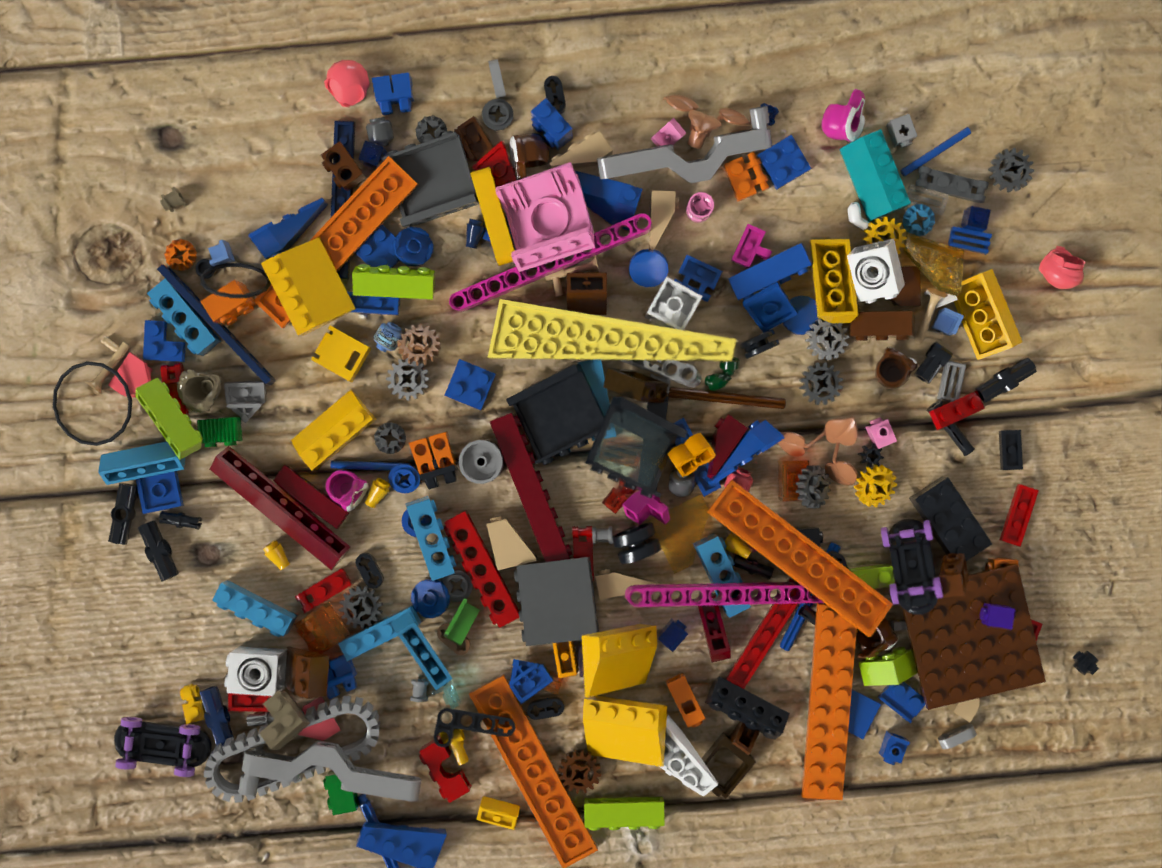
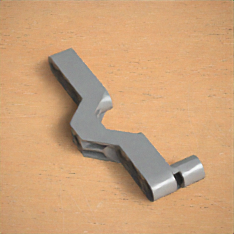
M763 106L750 109L752 129L714 136V145L703 159L686 162L674 153L672 144L597 158L600 179L668 167L690 183L711 180L727 156L772 147L770 128H767L766 125L769 123L768 107Z
M620 360L687 387H696L701 382L700 373L691 364H684L676 360H657L660 364H663L661 368L656 364L652 366L651 360ZM671 365H676L677 372L672 375L668 374V368ZM693 372V377L687 380L686 376Z
M317 741L296 757L254 750L245 751L242 771L245 774L241 775L238 793L241 795H256L259 777L286 782H298L300 773L309 766L314 765L331 768L342 782L341 789L344 791L405 801H417L421 778L355 767L339 744Z

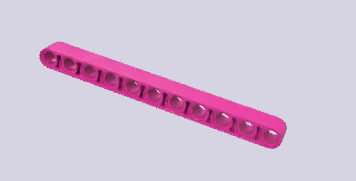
M643 213L594 233L595 248H592L588 253H576L571 260H565L564 258L555 260L556 263L553 268H547L546 263L536 266L537 273L534 276L528 275V269L519 272L517 267H514L455 292L451 295L449 304L454 310L463 312L650 232L652 229L651 218ZM642 219L648 221V226L644 229H640L637 226L638 222ZM622 227L630 229L626 237L619 235V230ZM604 235L611 237V241L607 245L602 244L600 241ZM518 274V282L511 284L510 276ZM498 281L500 289L493 292L492 284ZM477 289H481L482 296L476 300L473 294ZM459 297L464 299V304L461 307H457L455 303Z
M798 582L631 585L625 591V598L634 607L824 603L815 595L810 596V591ZM777 588L776 596L771 597V591ZM796 588V594L793 597H791V590ZM738 589L737 597L731 598V593ZM754 589H758L757 596L751 598V592ZM695 590H699V596L696 599H692V593ZM719 590L718 597L712 599V592ZM655 591H659V598L656 600H652V593ZM674 591L680 592L677 599L671 598ZM634 592H640V597L637 600H631V595Z

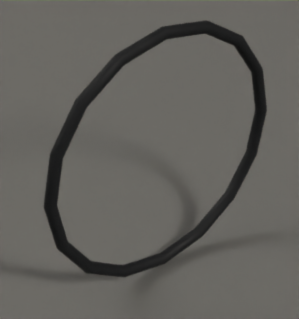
M87 361L73 365L60 376L53 391L52 407L57 423L67 436L81 444L99 446L112 442L124 432L131 418L132 398L127 383L116 370L104 363ZM86 365L100 366L115 374L123 384L128 398V413L122 428L110 439L99 442L84 441L71 434L61 422L56 407L57 391L63 379L74 369Z

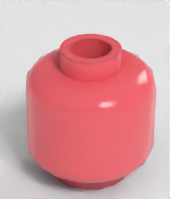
M737 467L736 471L727 476L724 487L733 480L749 492L753 483V478L750 476L751 473Z

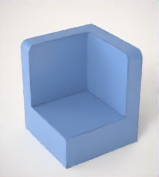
M222 239L219 241V245L208 248L212 258L209 261L210 265L215 266L235 262L230 244Z
M943 308L938 311L931 328L948 336L957 333L964 315L948 308Z

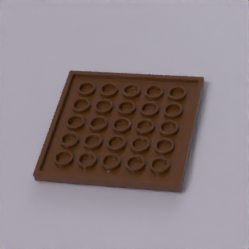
M1018 564L969 574L965 596H943V598H938L936 606L926 614L914 615L903 609L921 689L928 710L1046 682ZM984 603L1014 608L1012 629L992 627L981 623L980 611L981 608H984Z

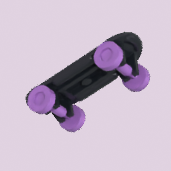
M904 519L894 524L890 531H888L887 527L881 528L883 545L890 549L895 584L889 585L893 605L900 604L904 610L914 615L930 612L936 606L938 598H943L940 578L936 577L930 544V540H933L930 520L921 523L914 519Z
M138 717L121 718V725L117 728L114 736L115 748L119 755L123 757L116 760L115 767L118 769L136 768L137 761L176 766L174 768V775L191 777L195 774L194 767L204 763L212 750L209 736L200 730V726L194 724L175 726L144 722Z

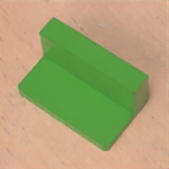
M464 598L443 637L461 646L480 610L468 604L467 599Z

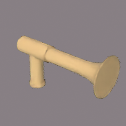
M597 255L589 263L565 268L546 276V281L553 280L555 296L564 295L560 278L566 277L567 273H581L585 271L601 273Z
M927 289L930 293V301L914 341L916 343L922 344L925 337L939 341L943 340V332L928 330L938 302L941 298L948 296L939 289Z
M107 336L101 340V344L115 352L107 363V366L113 369L131 346L125 342L118 346ZM104 368L95 379L89 382L85 381V383L102 393V384L110 374V371Z

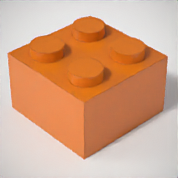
M233 280L217 290L228 294L250 293L247 286L237 280ZM213 293L200 301L213 322L222 325L227 324V326L234 324L240 315L251 313L254 310V306L257 305L254 302V297L227 298Z

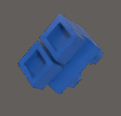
M409 72L391 75L392 79L389 75L372 78L375 99L384 116L393 114V104H399L400 111L403 113L412 111L414 97L412 78Z
M344 654L329 660L327 697L329 699L340 695L337 687L340 683H343L346 692L357 687L355 679L357 675L352 659L347 661Z

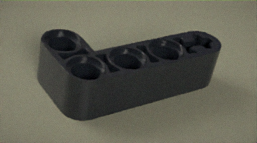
M444 708L437 716L434 742L442 748L450 746L455 729L509 737L515 732V724L513 720L506 717ZM446 712H450L453 716L452 721L448 724L442 721V715ZM466 715L472 717V724L468 727L463 726L461 723L462 718ZM484 719L492 721V727L489 730H484L481 727V722ZM495 720H499V725H505L506 722H509L512 730L504 733L502 728H497L498 732H493L496 727ZM443 732L449 736V740L445 744H441L438 741L439 735Z

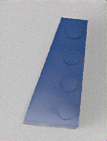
M800 243L728 278L737 299L746 300L776 282L784 284L792 280L791 276L797 273L800 276L809 272L812 262L804 245Z

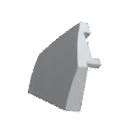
M263 381L224 383L225 398L228 404L226 407L232 409L245 423L267 401L266 384Z

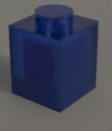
M365 141L358 159L363 165L377 169L383 162L381 157L386 156L387 151L382 146Z
M975 206L968 207L964 210L961 228L979 232L987 230L991 210Z
M671 619L657 635V639L673 652L688 635V632L685 630L687 626L679 619L677 621Z

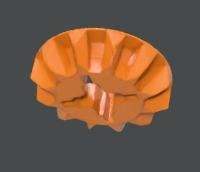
M183 239L174 240L166 246L167 249L164 253L166 263L172 269L185 271L194 265L197 253L195 247L189 241ZM177 249L184 252L182 255L183 261L180 258H175L178 254Z

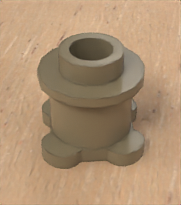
M175 187L172 188V192L169 194L161 195L162 200H160V203L166 211L170 210L173 213L177 207L181 205L187 206L180 191Z

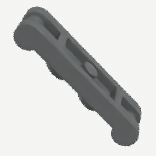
M920 166L918 172L920 176L919 180H916L915 187L976 203L985 202L986 196H984V193L988 189L989 182ZM927 176L932 177L931 183L927 182ZM972 187L977 188L976 194L971 193Z

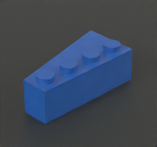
M364 822L356 847L416 868H434L447 832L446 829L442 828L432 829L429 827H409L408 825L399 826Z

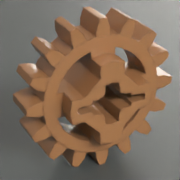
M419 324L418 328L411 325V330L405 328V334H401L402 340H397L398 352L402 354V359L408 358L409 364L416 361V366H419L422 361L427 365L428 359L433 362V355L438 356L439 349H441L440 337L436 335V330L430 331V326L422 328V324Z

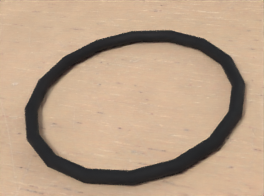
M242 263L215 265L206 269L200 276L201 285L207 291L227 298L258 296L267 291L271 285L264 270ZM242 267L261 273L266 278L267 284L256 292L228 294L210 288L205 283L204 278L208 273L216 269Z

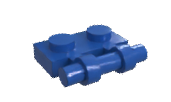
M686 255L678 274L684 276V280L682 282L675 278L674 281L703 296L701 300L708 302L711 295L704 291L706 287L714 290L723 271ZM690 279L701 284L699 289L688 285Z

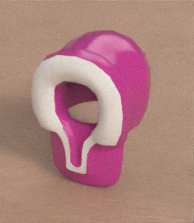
M854 89L847 105L830 104L826 108L821 127L827 137L853 142L861 135L865 124V117L862 114L865 94L862 91Z
M346 470L333 472L325 484L326 491L331 500L341 505L345 511L355 509L369 489L367 481Z

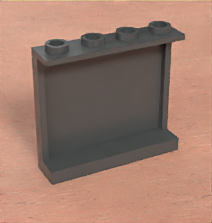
M447 131L441 134L442 137L436 139L434 137L423 140L422 144H410L405 146V149L402 151L393 150L387 152L386 156L381 157L382 161L388 156L391 157L419 184L399 205L402 218H400L402 227H414L479 205L460 135L456 132Z
M590 557L517 566L514 576L515 581L519 582L517 600L521 602L522 610H519L520 622H523L524 625L521 635L522 641L526 642V646L582 640V635L599 632Z

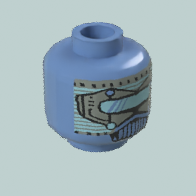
M392 322L382 323L373 337L377 343L376 347L383 352L387 350L395 351L398 346L397 340H402L400 334L402 329Z

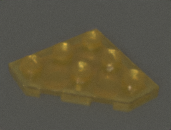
M908 233L906 235L907 239L904 241L905 248L903 252L938 291L958 297L962 286L964 250Z
M701 494L669 509L670 520L666 524H663L655 517L648 520V523L652 522L656 531L654 535L656 539H659L662 550L674 574L693 565L696 554L693 543L701 540L709 513H707L709 509Z

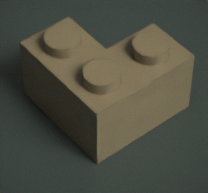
M278 690L263 703L275 720L259 734L271 750H280L308 726L310 722L289 694Z

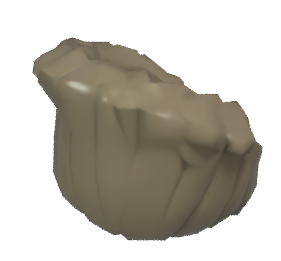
M188 369L187 372L183 371L181 373L179 382H177L178 396L188 410L199 413L209 411L220 394L222 381L215 374L199 373L193 369Z

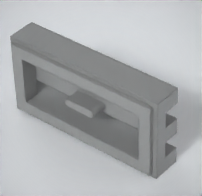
M952 361L947 362L943 368L937 396L938 400L952 402L959 399L966 364ZM950 365H951L952 368H951L950 378H949L948 387H947V391H946V396H944L945 387H946L947 378H948V373H949V369H950ZM960 367L954 396L951 398L956 369Z

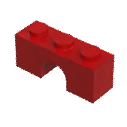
M439 736L438 741L443 744L441 736ZM434 740L421 747L419 758L424 765L427 764L430 770L429 775L433 782L438 783L440 787L439 792L443 799H447L451 803L470 792L472 785L462 769L455 773H448L442 767V761L450 757L452 753L449 747H439L435 744Z

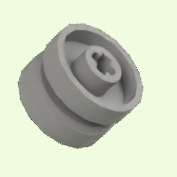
M476 440L470 442L462 449L459 456V467L467 480L473 483L485 484L495 480L501 474L504 468V457L500 448L495 443L488 440ZM480 458L485 460V464L482 466L478 464Z

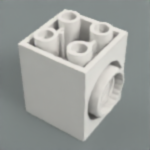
M894 238L855 247L847 255L858 302L873 303L877 301V298L881 297L892 299L897 297V294L904 287V278Z
M666 277L645 318L649 319L655 326L684 330L703 296Z
M240 646L231 651L226 658L228 675L225 677L224 685L227 687V693L273 696L278 690L282 691L285 689L287 649Z

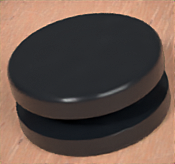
M771 329L741 343V349L745 348V358L749 359L780 344L778 339L770 343L767 339L775 334L774 330Z

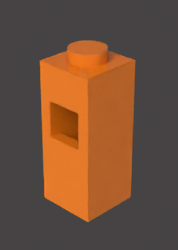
M682 672L666 680L669 691L687 727L692 726L694 728L701 725L705 716L684 673Z

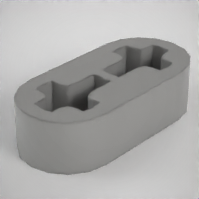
M498 59L488 61L496 98L505 97L506 93Z
M965 724L939 736L938 741L942 749H950L974 738L977 733L972 724Z

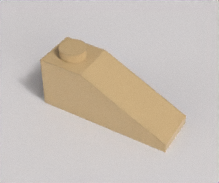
M651 191L650 218L652 229L649 232V250H655L674 215L675 209H679V197H676V191Z
M610 568L598 570L599 574H595L600 600L625 595L626 589L631 585L658 584L655 581L619 571H610Z

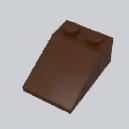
M287 647L284 686L293 695L306 699L327 696L329 656L299 648Z

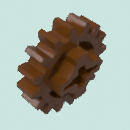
M574 749L573 755L566 753L567 760L561 759L563 766H559L558 769L561 772L559 779H564L562 782L563 787L569 785L568 791H572L574 788L576 789V794L581 789L584 793H587L588 787L593 790V783L598 784L599 779L597 777H601V771H599L601 764L596 763L597 757L591 758L590 751L584 754V749H581L580 753H577ZM570 765L571 771L567 775V767ZM591 768H593V775L590 778L588 772L591 771Z

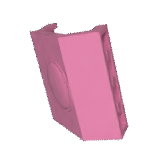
M571 162L496 187V194L505 210L516 251L511 252V256L519 272L595 248L593 226L578 174L575 173Z

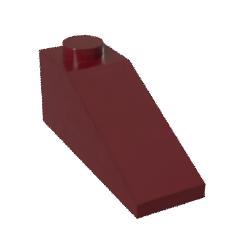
M729 414L724 419L720 417L714 425L717 429L713 433L711 447L716 456L709 462L707 477L710 479L717 474L748 429Z
M698 606L711 663L730 659L731 650L719 606Z

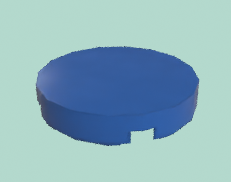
M411 226L397 234L393 249L396 257L407 266L416 267L423 265L430 259L433 253V242L426 231L419 227Z
M643 249L637 252L631 258L629 273L632 280L643 287H655L661 284L669 272L666 257L657 250Z
M801 295L791 298L790 301L797 309L798 314L783 322V325L795 335H805L806 331H812L810 324L816 325L815 320L820 319L817 315L816 301L808 296Z
M431 578L420 581L411 593V602L416 612L422 614L421 616L433 619L439 617L448 609L450 595L442 582L439 580L432 581Z

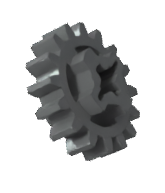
M1012 148L1010 151L1004 149L1002 153L996 154V159L990 162L994 166L988 169V171L993 172L989 178L996 180L993 185L999 184V190H1003L1006 187L1007 192H1011L1013 189L1016 192L1021 187L1027 186V182L1032 180L1029 174L1034 172V169L1030 168L1033 161H1027L1029 154L1023 156V150L1016 153V148ZM1008 169H1017V170H1015L1014 172H1013V171H1007V172H1005V171L1008 170Z
M826 362L821 367L819 363H815V368L811 365L808 366L809 372H802L805 378L799 379L803 383V386L799 387V389L805 390L802 396H809L808 402L815 400V405H819L821 401L823 405H827V400L834 402L833 396H840L837 390L843 389V386L839 385L843 378L837 377L840 371L834 372V365L827 368ZM816 371H824L821 376L813 374ZM831 377H832V379H833L834 385H831V381H830V378H831ZM824 380L823 385L825 386L819 388L817 381ZM808 381L811 383L812 386L811 391L808 386ZM823 391L828 393L825 397H818Z
M806 466V469H801L802 474H798L800 480L796 482L798 486L796 493L800 494L798 500H802L801 505L806 506V508H821V505L826 504L824 499H829L827 492H831L829 488L831 481H827L829 474H824L825 468L820 466Z
M358 585L356 591L354 588H350V594L344 593L345 600H340L339 602L343 605L339 611L344 612L341 618L348 619L347 625L354 623L353 628L355 629L358 625L361 626V629H364L366 623L371 627L373 625L372 620L377 622L379 620L377 615L383 612L379 609L383 603L378 602L381 596L375 597L374 593L376 590L374 589L370 592L368 591V586H365L362 590L361 585ZM360 594L358 600H350L354 595ZM368 598H370V599L372 600L373 605H371V603L369 602ZM362 602V607H364L365 609L360 612V607H358L357 605H359ZM365 614H372L368 619L362 620Z

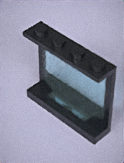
M613 397L585 464L591 466L590 470L601 475L602 472L607 474L609 480L617 483L619 480L624 482V487L628 489L640 490V494L651 499L652 496L660 497L661 493L655 491L669 458L667 454L673 448L677 437L685 438L687 430L623 397Z

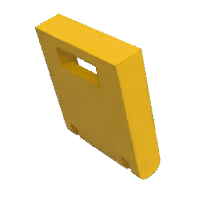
M330 325L328 329L333 334L325 333L315 351L320 356L319 359L312 356L311 360L353 383L372 348ZM357 351L360 353V356L352 370H349L346 366L353 353Z

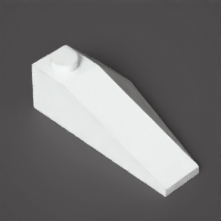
M668 715L666 720L664 766L660 768L665 770L666 774L678 778L682 781V784L704 797L719 783L686 735Z

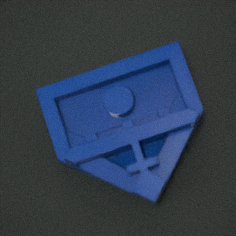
M513 659V669L509 685L521 704L554 682V679L543 664Z

